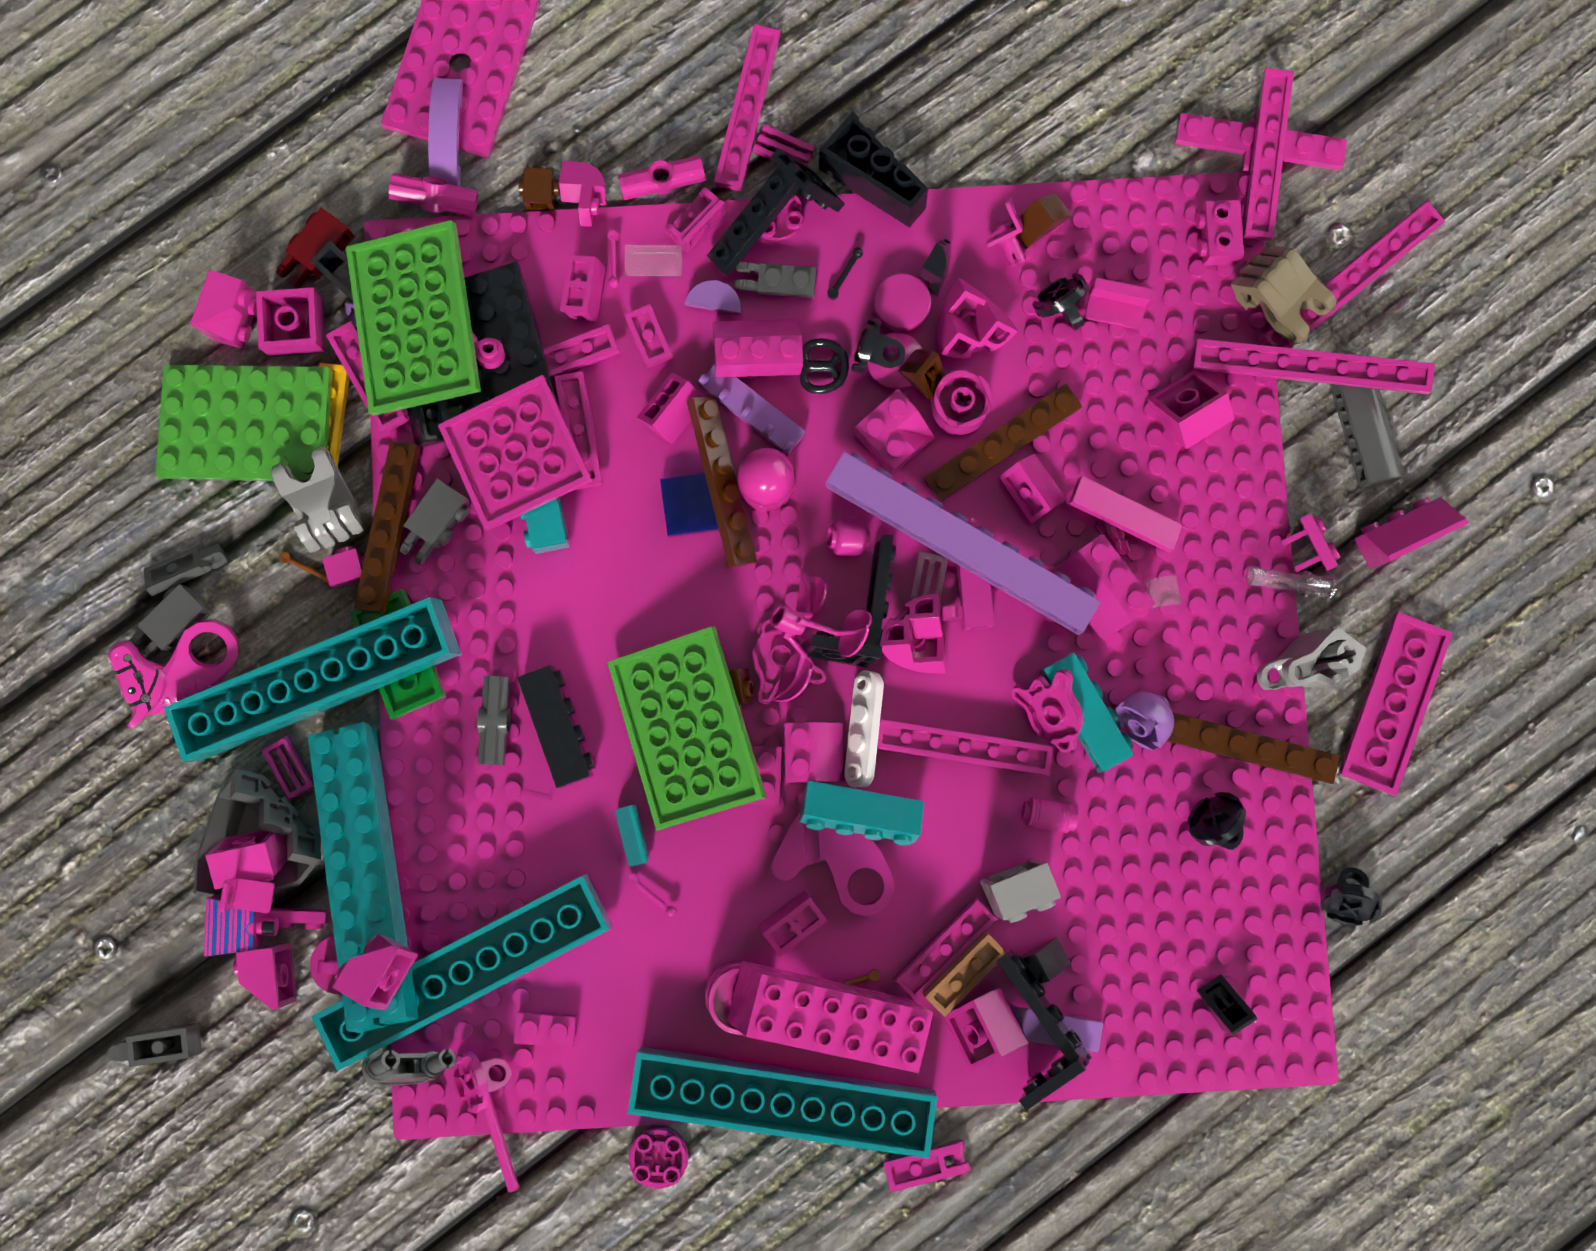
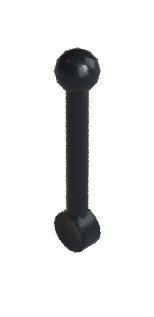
M861 248L853 249V256L835 286L829 288L827 292L829 299L835 300L838 298L839 288L856 260L863 256Z

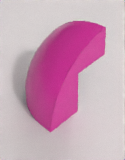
M958 278L950 289L940 312L937 326V344L942 355L952 358H971L973 352L984 349L992 352L1007 343L1018 330L1008 316L994 302L975 287Z
M939 593L924 595L905 604V609L895 619L891 617L882 632L880 646H882V652L889 660L903 668L931 674L946 673Z

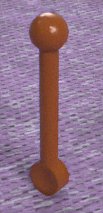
M288 552L280 554L279 559L282 563H291L321 578L325 584L329 585L326 574L292 558V555Z
M872 969L867 975L841 983L855 985L868 980L876 982L880 979V973L878 970Z

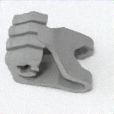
M319 446L312 452L311 456L315 468L310 480L307 482L298 480L293 475L291 469L285 464L278 463L271 469V474L279 493L291 505L299 519L295 521L294 529L300 541L310 553L321 549L320 543L324 548L334 546L336 544L335 537L338 542L348 540L350 538L349 531L352 535L364 531L360 509L331 453L324 446Z
M1341 628L1311 631L1299 635L1278 658L1261 665L1256 671L1257 682L1264 690H1276L1287 686L1322 687L1334 685L1341 679H1345L1361 669L1366 647L1349 636ZM1272 668L1276 669L1280 675L1279 680L1273 683L1267 678L1268 672Z

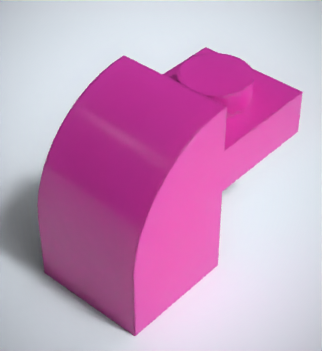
M562 161L559 179L561 201L579 203L580 226L592 227L593 215L598 216L599 205H606L607 203L604 178L601 172L590 164Z

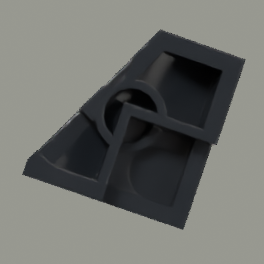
M947 239L936 243L920 274V277L930 282L928 290L935 296H938L942 289L950 265L951 242Z

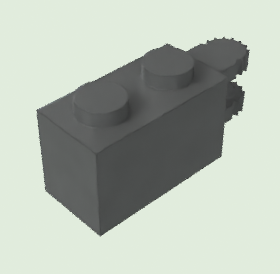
M437 478L404 524V527L411 532L401 545L399 551L407 555L412 551L418 540L422 538L426 542L414 560L417 564L422 565L435 548L439 549L441 545L445 546L450 541L454 533L452 529L458 521L462 522L470 512L469 505L471 502Z
M179 584L167 590L163 596L164 599L157 606L148 609L144 613L143 620L137 625L140 629L128 640L136 647H139L148 638L152 640L141 653L147 660L152 659L160 650L173 652L187 627L198 620L207 619L214 612L190 587Z
M199 1023L147 1030L127 1036L126 1040L111 1045L107 1054L108 1058L113 1062L128 1061L129 1067L193 1057L202 1053Z

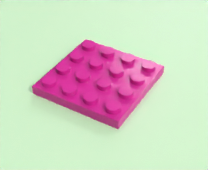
M544 375L532 379L438 425L486 531L593 481Z

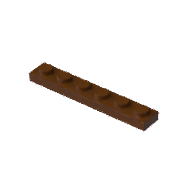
M1066 383L924 477V481L936 499L941 503L1079 411L1083 406Z
M716 396L693 397L687 400V405L728 568L754 564L758 561Z
M390 442L354 604V609L358 611L378 614L386 613L421 447L417 444Z
M1173 712L1175 719L1174 729L1166 742L1323 783L1334 784L1340 755Z

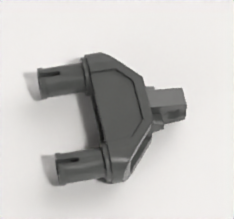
M443 1049L439 1053L427 1051L425 1053L401 1054L394 1050L390 1052L388 1050L384 1053H373L365 1057L362 1063V1071L365 1080L377 1086L424 1083L439 1078L446 1069L452 1068L456 1063V1054L451 1049H447V1051Z

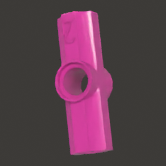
M700 155L672 162L657 160L650 167L618 174L624 200L653 193L666 195L671 193L674 188L706 181ZM660 174L669 176L665 181L655 180Z
M397 173L391 175L389 183V199L420 205L421 209L434 213L450 211L469 216H475L479 198L478 190L450 185L446 180L438 177H424L421 179Z

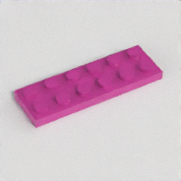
M1400 612L1394 613L1337 775L1389 795L1397 796L1452 638V632Z

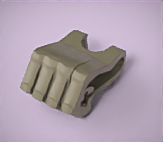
M1265 246L1259 255L1251 258L1249 265L1244 266L1239 272L1240 276L1236 277L1231 283L1236 300L1246 310L1249 307L1255 308L1260 303L1265 318L1272 328L1288 342L1295 345L1303 343L1309 334V326L1300 316V309H1310L1318 315H1325L1335 308L1337 301L1334 294L1315 277L1298 252L1290 247Z

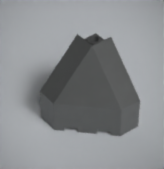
M235 769L217 794L190 875L195 877L194 894L205 897L222 894L223 888L214 889L205 857L222 838L257 830L282 834L287 847L288 861L282 867V870L274 876V879L270 881L275 884L274 891L302 884L321 860V835L313 827L308 829L298 818L300 813L285 797L280 799L270 788L272 783L264 775Z

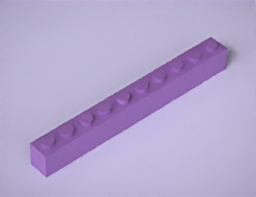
M846 452L842 454L826 481V488L1075 634L1080 635L1085 631L1101 601L1095 598L1096 594L1083 586L1080 589L1069 583L1071 579L1060 572L1055 571L1054 574L1044 568L1045 564L1035 557L1030 556L1027 559L1018 553L1019 549L1013 544L1006 541L1003 544L993 539L994 534L980 526L977 529L967 523L968 519L960 513L953 512L950 514L942 509L943 505L932 497L925 499L916 494L917 489L906 482L897 483L891 479L892 475L888 471L877 467L876 470L866 464L867 460L854 452L851 455Z

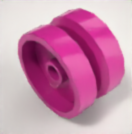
M742 962L726 963L717 968L709 977L704 990L705 1005L715 1024L725 1032L736 1035L743 1034L727 1021Z

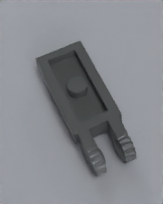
M739 262L736 271L739 273L759 275L758 282L745 279L736 280L735 288L737 290L757 292L763 295L814 298L816 267L766 263L758 265L750 262Z

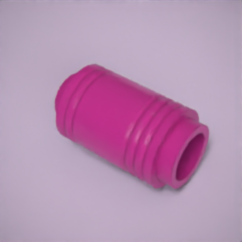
M1031 797L1029 802H1024L1021 818L1025 820L1026 826L1064 833L1074 832L1078 822V808H1073L1072 804Z

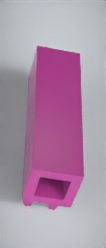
M967 518V523L977 529L979 526L985 528L984 521L977 522V518ZM956 564L960 606L942 607V621L961 619L962 631L991 629L995 626L991 584Z

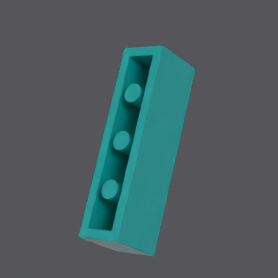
M560 497L520 516L522 520L526 519L528 530L523 532L527 548L531 547L532 551L536 554L570 547Z
M1073 652L1039 671L1049 685H1052L1056 672L1061 669H1067L1072 673V691L1080 703L1084 718L1078 739L1098 773L1105 772L1134 755L1131 750L1134 747L1131 739L1125 732L1121 733L1116 725L1119 721L1117 715L1110 706L1106 708L1101 699L1104 694L1096 681L1091 682L1086 673L1089 671V668L1081 656L1077 657Z
M808 781L803 789L799 823L806 824L807 828L813 830L830 828L835 829V832L841 835L858 833L864 834V837L870 840L886 838L894 840L893 842L898 845H910L915 843L921 836L924 801Z

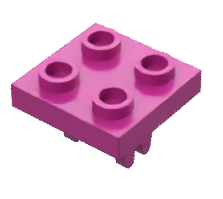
M1311 513L1299 519L1304 530L1280 541L1285 546L1307 535L1313 545L1317 556L1295 566L1296 572L1321 561L1324 569L1328 571L1337 567L1336 560L1341 558L1333 542L1327 544L1322 536L1327 531L1320 517L1313 518Z

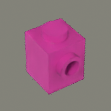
M348 546L337 549L335 555L322 558L329 586L341 589L359 583L365 558L363 552Z

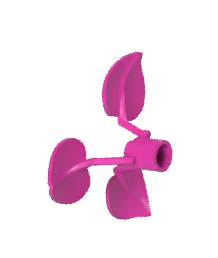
M801 573L796 611L781 604L772 613L771 626L783 631L782 637L787 639L800 653L793 655L787 661L779 681L778 690L772 698L775 701L782 702L796 698L805 690L812 674V663L806 661L808 654L792 637L796 634L801 635L806 626L841 636L838 650L841 655L846 657L855 655L867 639L869 627L872 623V615L862 609L855 610L847 615L843 630H836L808 621L812 618L813 613L820 610L827 594V583L820 577Z

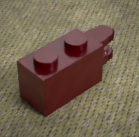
M320 207L317 212L312 213L308 217L306 226L301 232L295 234L290 239L285 250L288 255L279 264L276 273L281 278L286 277L297 264H300L301 266L290 280V285L296 289L301 287L311 274L320 280L323 274L310 260L329 241L343 252L355 236L347 226Z

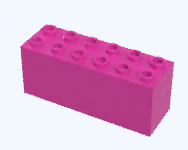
M742 961L727 1021L745 1037L919 1073L934 1012L906 997Z

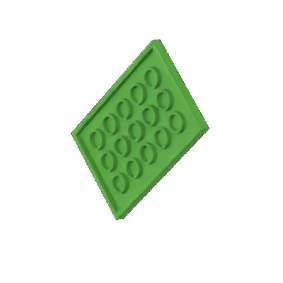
M450 220L347 246L346 253L369 414L376 416L481 392L456 223Z
M164 365L155 477L160 479L274 481L271 469L274 465L280 463L287 465L298 480L303 482L309 481L315 468L311 456L313 450L319 446L327 448L329 445L333 369L330 367Z
M711 626L607 662L656 831L767 797L716 626Z

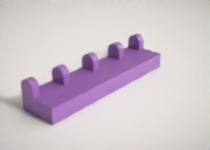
M713 365L698 380L700 388L709 395L716 396V400L787 456L805 436L806 431L737 377L715 378V366Z

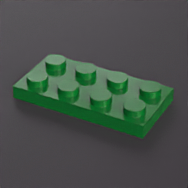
M400 589L389 595L385 614L353 610L349 613L356 628L407 607L411 603L406 590ZM435 666L379 688L389 717L393 720L447 697Z

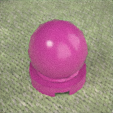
M760 448L753 450L743 458L738 466L737 482L740 494L745 502L756 510L771 511V509L779 508L781 505L786 504L792 496L795 486V473L792 463L786 455L777 449Z

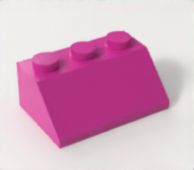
M798 319L712 321L715 378L801 374L803 349Z
M1426 497L1412 504L1414 510L1406 514L1402 509L1387 516L1386 518L1389 522L1379 526L1378 522L1362 528L1363 535L1354 540L1368 567L1372 569L1395 560L1469 523L1461 513L1441 497L1433 501Z
M1103 533L1051 571L1053 574L1057 571L1071 579L1069 583L1080 589L1083 586L1096 594L1095 598L1101 601L1089 624L1102 641L1112 636L1156 604Z

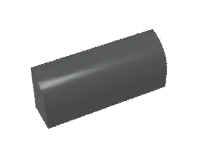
M1329 384L1359 487L1364 488L1405 477L1380 389Z

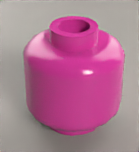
M838 518L827 528L826 544L835 555L860 556L865 547L870 545V530L865 528L863 521L860 519Z

